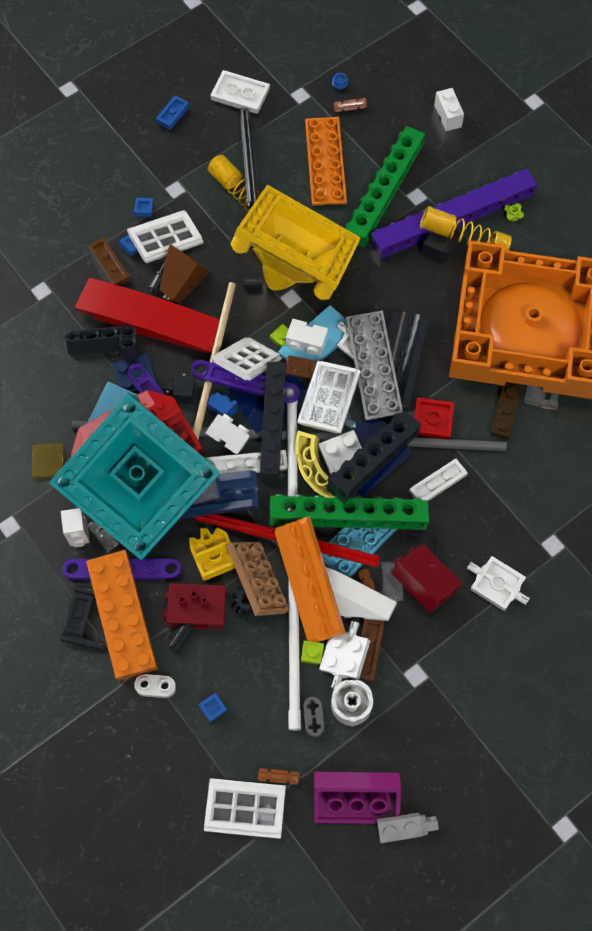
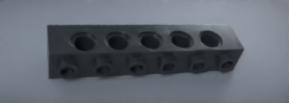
M403 411L400 415H395L389 425L383 426L377 436L371 437L367 441L365 447L359 448L349 461L343 462L337 472L330 474L327 479V491L345 504L419 435L422 424L406 411Z

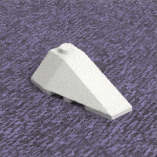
M326 567L341 616L345 618L362 617L369 620L389 621L397 605L396 601L340 572Z

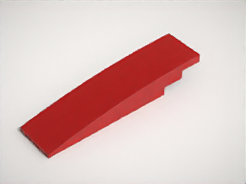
M93 278L88 279L75 306L76 311L93 315L95 320L110 323L112 327L134 326L139 335L212 354L220 321L217 318L187 307Z

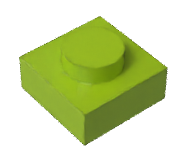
M282 324L270 335V339L282 348L286 344V336L289 329Z
M304 641L301 662L321 665L324 643Z

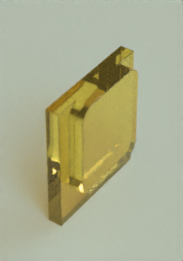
M63 443L32 445V478L55 476L63 467Z

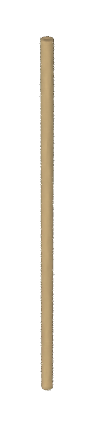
M232 282L228 284L210 358L211 363L215 362L212 360V357L219 353L236 286ZM207 381L204 383L193 428L198 440L212 383Z

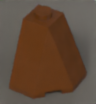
M170 244L160 291L164 293L163 297L168 301L180 303L210 271Z

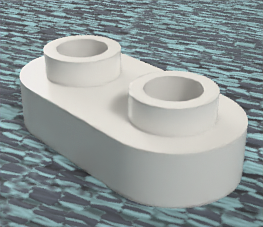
M143 674L134 683L137 693L146 697L169 698L176 691V684L169 676ZM147 681L148 686L145 688L141 687L142 682ZM168 683L169 686L167 689H162V684Z

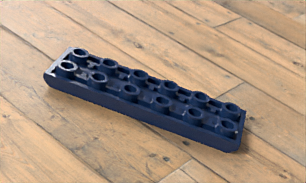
M248 470L218 475L179 519L259 508L257 472Z

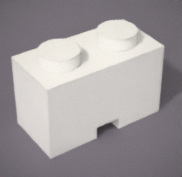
M453 88L436 92L434 106L438 115L441 116V122L445 131L461 128L464 113Z
M292 319L286 336V346L292 350H302L310 355L322 356L328 338V328L318 325L309 327L306 326L307 322Z
M225 413L223 416L218 414L206 431V434L219 442L222 439L226 442L225 447L239 455L251 437L247 434L250 430L241 424L238 427L232 423L233 419Z
M76 508L61 511L63 534L69 545L82 547L90 543L88 524L82 510Z

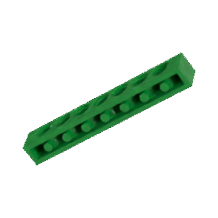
M406 126L403 132L399 133L397 143L392 145L389 157H385L382 169L378 170L375 175L374 183L371 182L369 184L367 195H363L360 200V207L354 210L351 222H347L345 229L361 237L358 246L364 248L369 241L371 233L374 232L424 145L425 133Z
M282 494L270 496L269 526H283L308 516L311 518L313 527L426 530L429 523L428 500L420 498L406 500L399 497L392 499L374 497L369 499L357 496L350 498L344 504L336 497H324L321 495L314 497H305L304 495L285 496ZM286 508H292L294 511L289 512ZM311 508L313 512H307L305 509ZM325 509H331L333 512H326ZM345 509H350L353 513H347ZM364 510H370L372 513L368 514ZM384 510H388L392 514H386ZM403 511H409L411 514L407 515Z

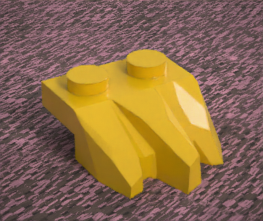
M200 528V539L189 538L190 549L203 581L235 569L226 547L231 543L226 531L216 528L214 534L211 535L207 528Z

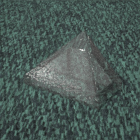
M381 562L383 595L394 601H403V585L391 574L395 567L394 562Z

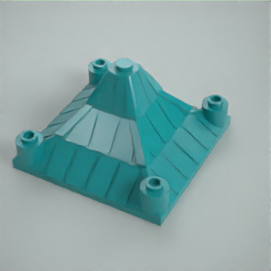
M128 392L76 453L58 471L49 484L142 560L220 474V470L216 468V464L213 461L201 456L141 404L138 396Z

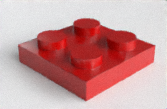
M417 397L414 418L422 424L419 435L450 439L454 402Z

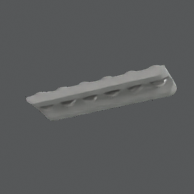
M383 310L346 317L355 368L361 371L358 384L365 420L400 415L403 409Z

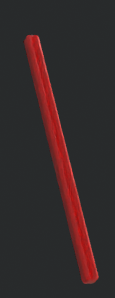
M220 514L194 517L198 521L277 541L275 536L276 529ZM317 540L320 551L323 554L372 567H378L380 558L377 555Z

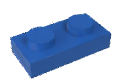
M175 95L156 117V123L171 130L189 108V102Z

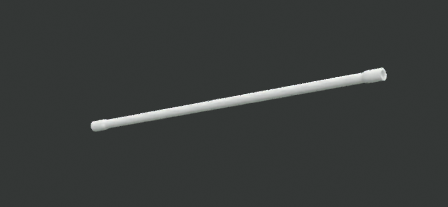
M286 390V397L291 398V396L295 395L294 390ZM298 400L294 403H287L288 496L298 495L297 456L295 454ZM288 508L289 512L294 511L292 508ZM289 581V730H301L299 611Z

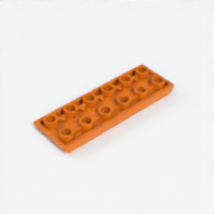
M339 117L305 119L312 206L347 204Z
M310 516L276 528L275 536L307 640L319 642L346 634Z

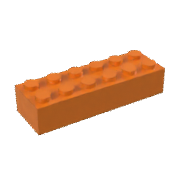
M126 550L86 561L115 678L121 681L158 670L128 553Z

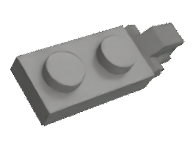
M419 813L377 820L380 843L422 837L423 835H428L430 831L439 829L436 816L426 818L425 815H420Z

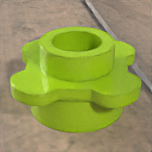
M518 203L512 206L506 205L504 210L507 212V219L510 221L522 219L524 213L521 211L522 206Z

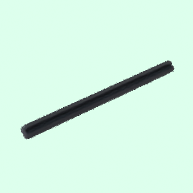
M241 108L240 121L247 203L249 207H252L257 200L250 113L248 108Z

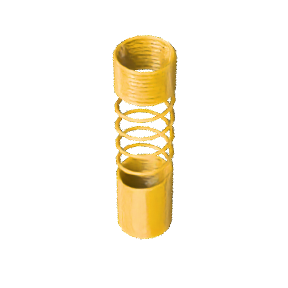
M224 155L216 156L209 163L208 172L230 194H233L236 200H239V204L243 205L246 211H249L246 208V205H248L246 204L247 199L245 204L240 202V199L247 197L246 195L240 198L246 190V184L242 189L235 192L238 185L245 179L241 180L242 174ZM236 186L234 192L229 191V189ZM242 191L239 198H236L234 194Z
M430 206L424 212L420 227L424 230L426 229L429 232L431 231L444 237L450 235V239H452L455 228L463 220V229L458 240L459 242L465 229L471 223L472 230L467 245L469 240L471 241L474 231L480 226V237L477 242H480L484 232L489 230L487 243L505 245V250L507 251L510 248L512 238L509 235L498 231L491 235L489 228L482 232L481 225L476 226L473 230V223L469 222L465 226L464 219H460L456 224L455 215L453 216Z

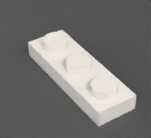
M454 459L411 487L409 492L414 498L429 501L466 477L467 471L457 459Z

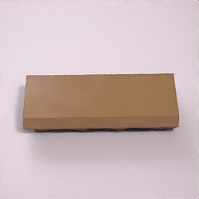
M229 543L226 547L255 616L287 613L289 608L286 599L281 592L279 583L275 578L261 543Z

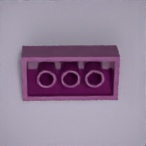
M314 772V823L377 824L378 819L400 816L401 783L399 773Z

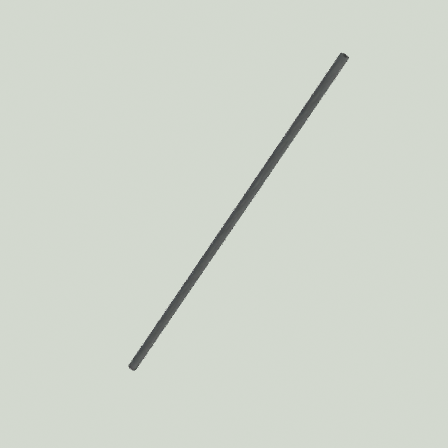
M72 421V430H78L88 421ZM201 427L200 436L210 437L206 434L209 427ZM248 429L250 431L247 434L251 436L249 439H262L263 430ZM287 431L282 432V440L288 441ZM305 432L317 436L320 442L342 435L336 433ZM376 435L356 436L360 444H366L371 437L374 438ZM416 437L407 447L506 451L507 443Z

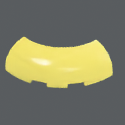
M298 431L295 454L303 478L319 495L335 497L327 491V479L329 476L325 473L319 460L318 444L320 439L315 435Z

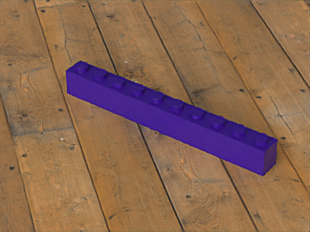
M528 169L517 171L506 178L502 177L494 183L485 184L477 190H471L460 197L456 196L448 202L439 203L433 208L453 216L455 215L456 224L460 219H464L465 223H468L504 208L506 205H511L534 195L537 183ZM425 210L414 216L410 215L402 221L393 222L385 228L376 229L371 233L370 243L380 259L427 239L430 232L420 227ZM463 220L459 222L457 227L463 225Z

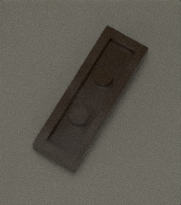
M506 383L502 387L490 435L509 440L522 387Z

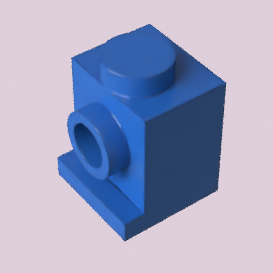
M218 392L216 394L213 393L208 399L209 411L216 416L218 414L223 416L225 413L232 417L238 410L237 401L233 400L232 402L228 396H222Z

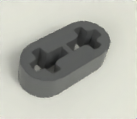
M310 697L305 700L303 706L305 730L308 736L317 738L324 732L322 704L318 698ZM310 702H314L319 707L315 709V715H311V709H307L310 706ZM313 719H316V725L321 727L317 730V733H313V730L309 729V727H312Z

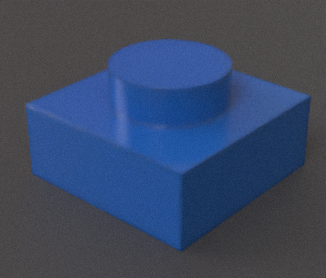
M136 198L134 216L152 217L153 198Z
M129 235L119 240V245L130 256L138 252Z
M216 693L198 704L210 723L227 712L226 707Z

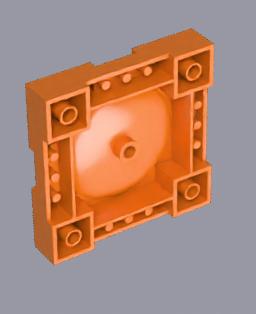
M469 240L449 377L505 386L506 382L543 387L542 392L592 399V258L578 256L575 261L505 250V245Z

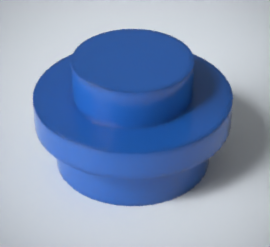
M343 73L335 74L332 78V86L336 89L347 87L348 78Z

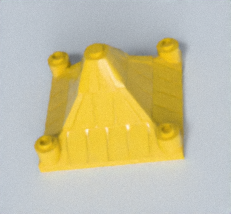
M267 185L238 226L231 241V246L235 252L240 254L248 252L250 246L254 247V252L263 264L265 282L270 289L283 290L295 283H314L315 281L317 282L314 287L316 297L321 300L330 299L337 288L361 237Z

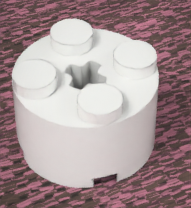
M346 680L339 683L335 687L331 698V709L335 718L349 726H356L367 720L373 707V696L370 688L360 680ZM348 700H356L355 706L353 704L351 706L348 705Z

